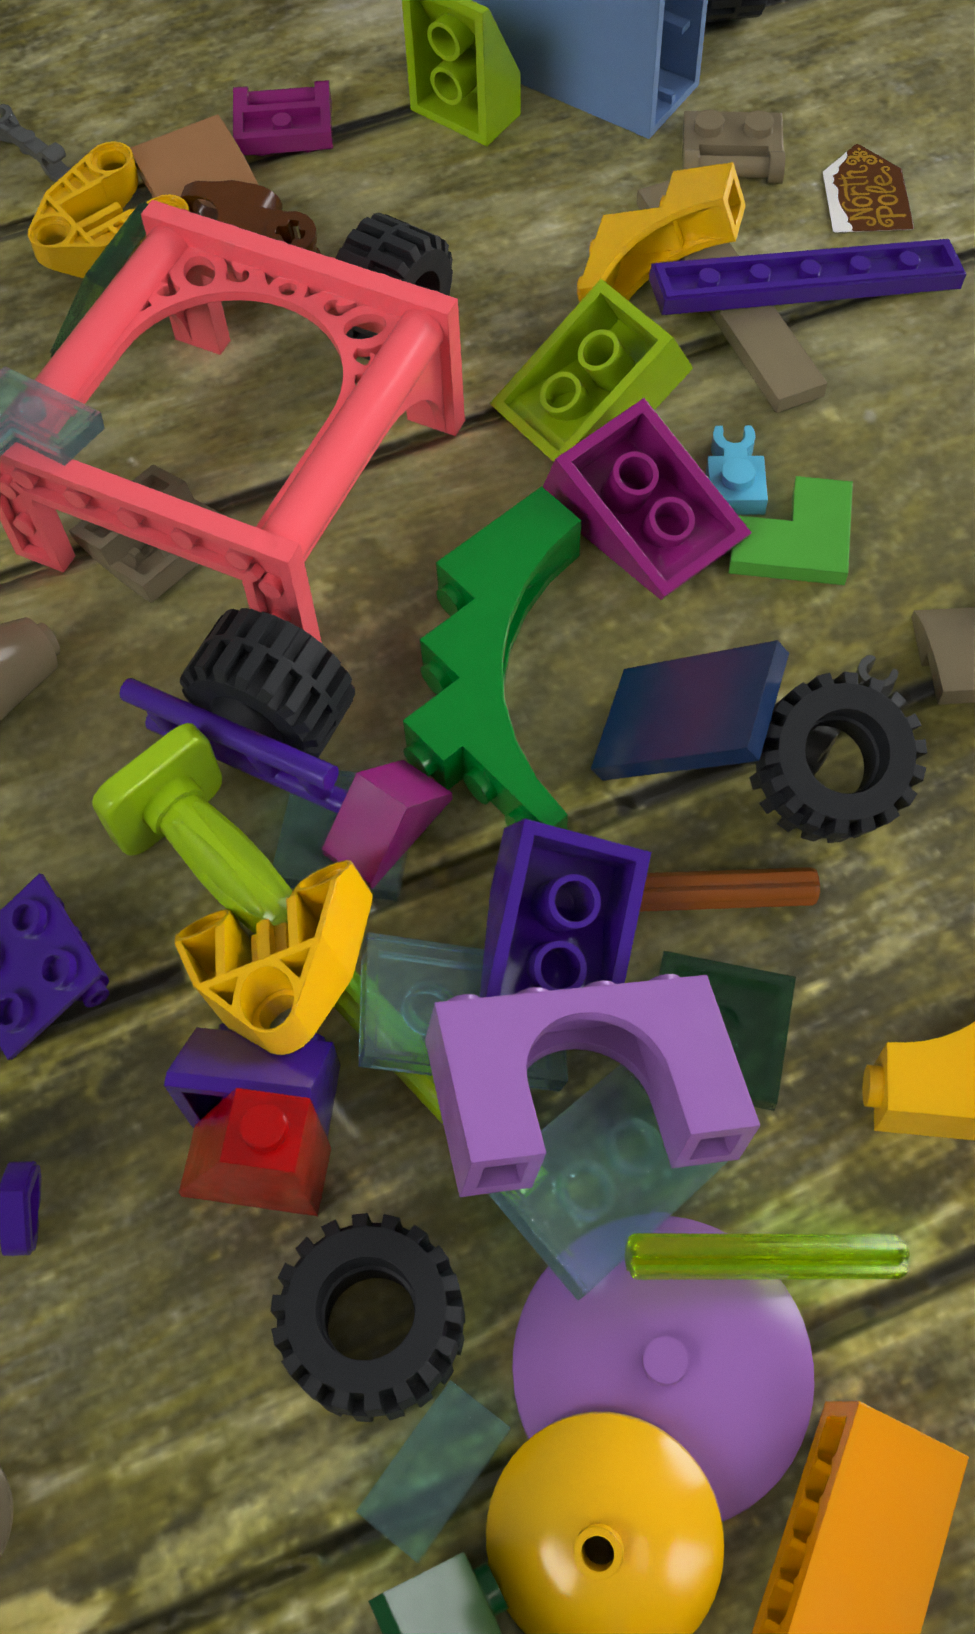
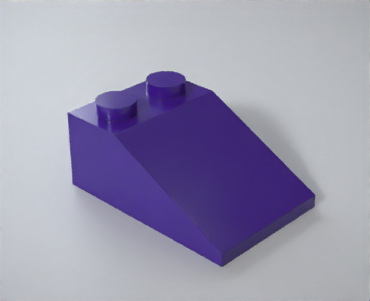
M523 819L505 827L490 890L480 998L513 995L533 987H541L552 991L582 988L592 982L603 980L611 981L615 984L625 983L651 852L529 819Z

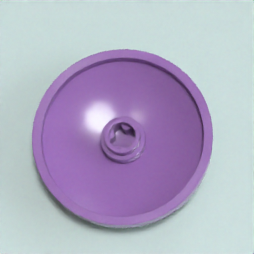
M651 1215L618 1220L583 1235L566 1247L540 1275L526 1300L516 1329L512 1364L514 1394L518 1414L528 1439L553 1422L586 1412L607 1411L622 1413L647 1421L677 1440L699 1464L715 1494L722 1522L750 1508L764 1497L782 1478L802 1445L809 1425L814 1396V1363L803 1319L786 1286L766 1262L744 1243L710 1225L686 1218Z

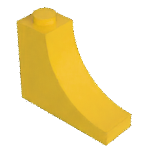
M975 1022L959 1031L939 1038L917 1042L886 1043L874 1065H866L863 1076V1104L865 1107H874V1131L975 1141Z

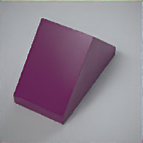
M405 760L357 772L322 847L323 855L334 863L351 860L368 887L373 889L453 799L452 792Z

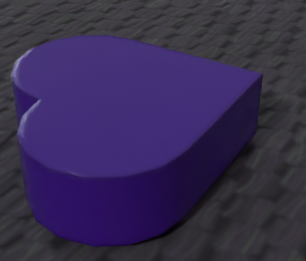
M35 1161L9 1162L1 1179L0 1246L3 1256L31 1255L32 1251L36 1249L42 1180L40 1166Z

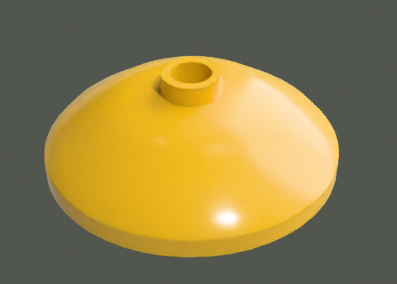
M607 1411L586 1412L568 1416L547 1425L529 1438L512 1456L503 1469L491 1497L486 1525V1549L489 1567L509 1607L507 1611L525 1634H693L708 1614L720 1584L724 1560V1531L720 1509L707 1477L691 1454L677 1440L662 1429L637 1417ZM601 1536L607 1539L613 1547L614 1558L607 1564L592 1562L586 1555L584 1547L585 1541L588 1538Z

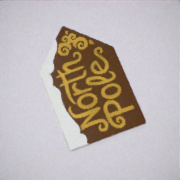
M855 144L823 171L833 232L914 229L903 172L900 167L865 147Z

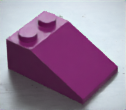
M645 398L557 457L543 484L544 489L581 520V535L660 600L670 595L748 538L752 533Z

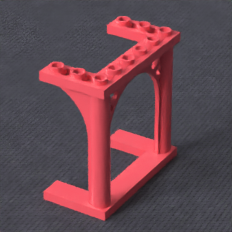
M151 200L141 213L146 238L0 423V522L17 555L64 573L76 555L56 511L59 510L242 580L250 609L261 613L266 612L288 621L322 643L305 561L392 425L405 411L407 413V420L453 436L458 434L465 422L458 299L438 291L392 278L386 274L377 273L333 257L315 253L284 241L275 240L231 224L201 216L185 209ZM244 300L273 304L296 312L318 326L334 344L343 365V381L335 407L256 527L50 451L133 341L147 329L168 316L175 340L221 355L231 341L221 301ZM356 326L378 335L365 339H353L346 334ZM357 357H370L367 365L356 361Z

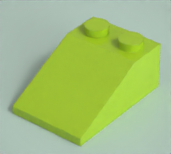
M402 0L411 110L487 147L521 115L520 70L490 9L472 0Z
M600 279L489 404L554 463V460L641 399L645 398L650 406L656 410L690 373L693 367L673 336L604 280Z

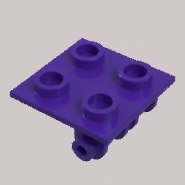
M40 873L0 910V1047L7 1060H13L75 1001H83L86 1007H94L105 1001L109 996V991L106 988L109 983L108 976L99 968L91 954L90 946L86 941H83L81 931L77 926H74L66 913L63 901L55 895L45 876Z

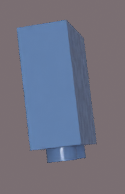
M472 0L490 9L520 70L522 85L647 139H650L699 85L708 0Z

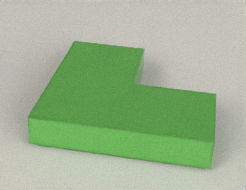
M796 476L793 486L791 521L739 516L752 533L748 538L731 549L729 574L845 585L849 569L853 481Z

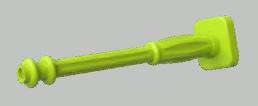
M185 723L171 730L105 781L94 794L92 800L93 809L110 839L126 855L132 856L143 853L163 837H166L198 880L226 909L231 910L235 917L254 934H256V923L269 918L274 926L283 922L288 924L286 898L290 897L293 892L292 889L257 846L208 802L219 791L222 784V774L210 741L193 723ZM354 971L352 980L334 1005V1008L443 1124L426 1045L370 985ZM540 1167L532 1188L488 1193V1195L498 1201L509 1196L518 1205L541 1185L548 1174Z

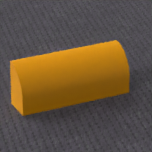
M825 1401L751 1634H921L969 1456L860 1401Z

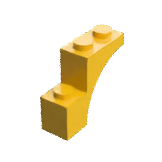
M734 163L673 171L666 195H662L658 208L603 215L596 237L590 243L589 258L584 273L577 282L579 303L600 279L604 280L629 301L636 291L649 280L652 263L673 262L708 247L736 242L746 204Z

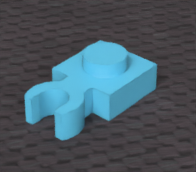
M746 425L742 441L732 443L724 438L723 426H716L713 431L711 444L713 456H708L706 476L737 515H764L768 502L764 456H752L756 436L753 427Z

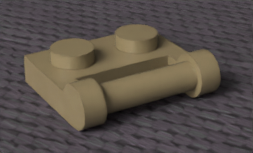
M710 109L684 111L682 170L733 162L738 177L766 178L767 183L782 184L785 171L782 113H769L760 110L752 112H719Z

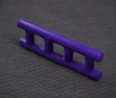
M128 678L122 684L119 692L121 700L147 712L145 726L148 730L165 736L179 725L193 723L210 741L216 760L338 814L348 791L334 785L339 775L337 766L134 678Z

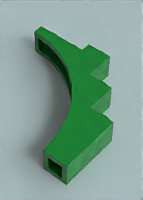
M542 486L436 562L438 581L436 596L440 605L450 617L420 639L423 663L420 672L426 684L437 695L403 720L406 748L403 749V752L409 764L428 777L432 776L447 790L463 779L469 791L479 802L485 805L491 802L505 816L507 826L523 819H529L567 830L568 814L537 779L516 740L504 698V685L510 653L526 615L547 586L580 556L581 520Z

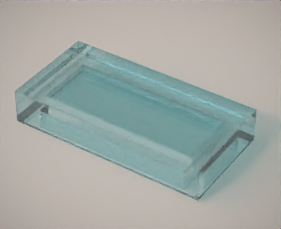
M450 1380L356 1512L419 1564L511 1431V1427Z

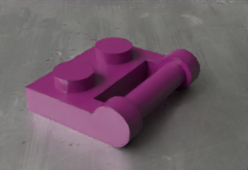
M329 80L315 81V87L249 91L248 86L233 87V138L242 154L263 156L270 153L313 152L316 150L333 149L332 99Z

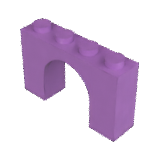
M664 974L656 976L649 981L621 984L603 980L592 982L582 988L552 991L541 987H533L513 995L483 998L473 994H463L444 1002L434 1003L425 1043L459 1197L532 1188L545 1158L546 1149L528 1084L527 1069L540 1058L557 1051L578 1049L597 1052L619 1062L635 1075L646 1090L651 1101L672 1169L739 1160L760 1127L707 975L680 977L675 974Z

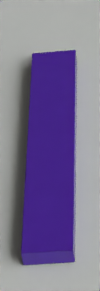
M950 239L652 263L649 281L661 315L961 289L967 274Z

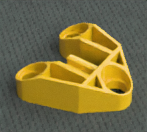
M116 141L105 142L93 148L45 192L28 228V238L37 261L44 267L109 285L146 238L141 213L151 200L188 211L189 206L181 197L168 194L157 196L132 210L128 209L123 212L122 209L131 200L138 186L139 177L136 163L129 146Z
M339 861L317 870L297 884L290 897L286 898L288 924L283 922L274 926L269 918L256 923V934L250 937L232 911L224 909L208 914L183 928L175 936V946L193 986L227 1028L271 1054H290L304 1047L313 1038L352 980L373 895L352 861ZM292 1008L283 1023L275 1028H270L272 1021L277 1016Z

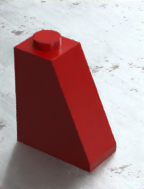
M235 1088L194 1127L179 1189L181 1197L318 1217L331 1146L311 1099Z

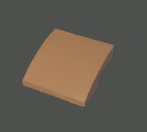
M218 114L130 148L133 152L138 175L150 191L152 198L168 194L181 197L185 185L195 181L235 180L258 185L244 155ZM198 199L203 205L216 208L211 202Z

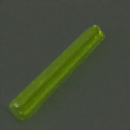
M634 1233L626 1240L624 1259L626 1270L636 1280L900 1279L908 1273L910 1252L907 1243L901 1241L894 1234Z

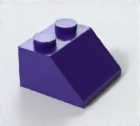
M221 1023L218 1029L196 1027L167 1070L164 1087L192 1128L235 1088L310 1098L328 1139L341 1064L333 1042H326L325 1037L318 1033H315L313 1038L297 1051L285 1055H276L269 1053L230 1030L224 1023Z

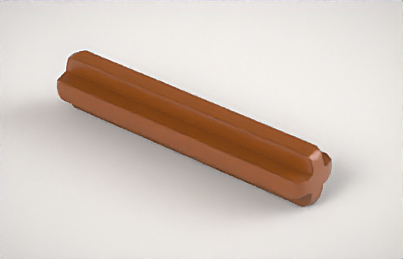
M812 867L647 873L639 912L813 906L817 903L820 896L819 875L817 870Z

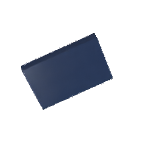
M778 640L624 669L591 770L602 781L759 761L789 652Z

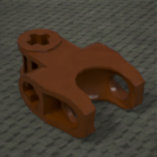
M235 180L195 181L185 185L181 198L186 201L189 211L321 254L320 250L316 247L317 230L313 220L308 215L298 211H282L283 204L280 198L264 186ZM198 199L209 201L216 208L207 207L203 205ZM296 226H297L298 229H299V233H300V237H301V238L298 237V233H297Z

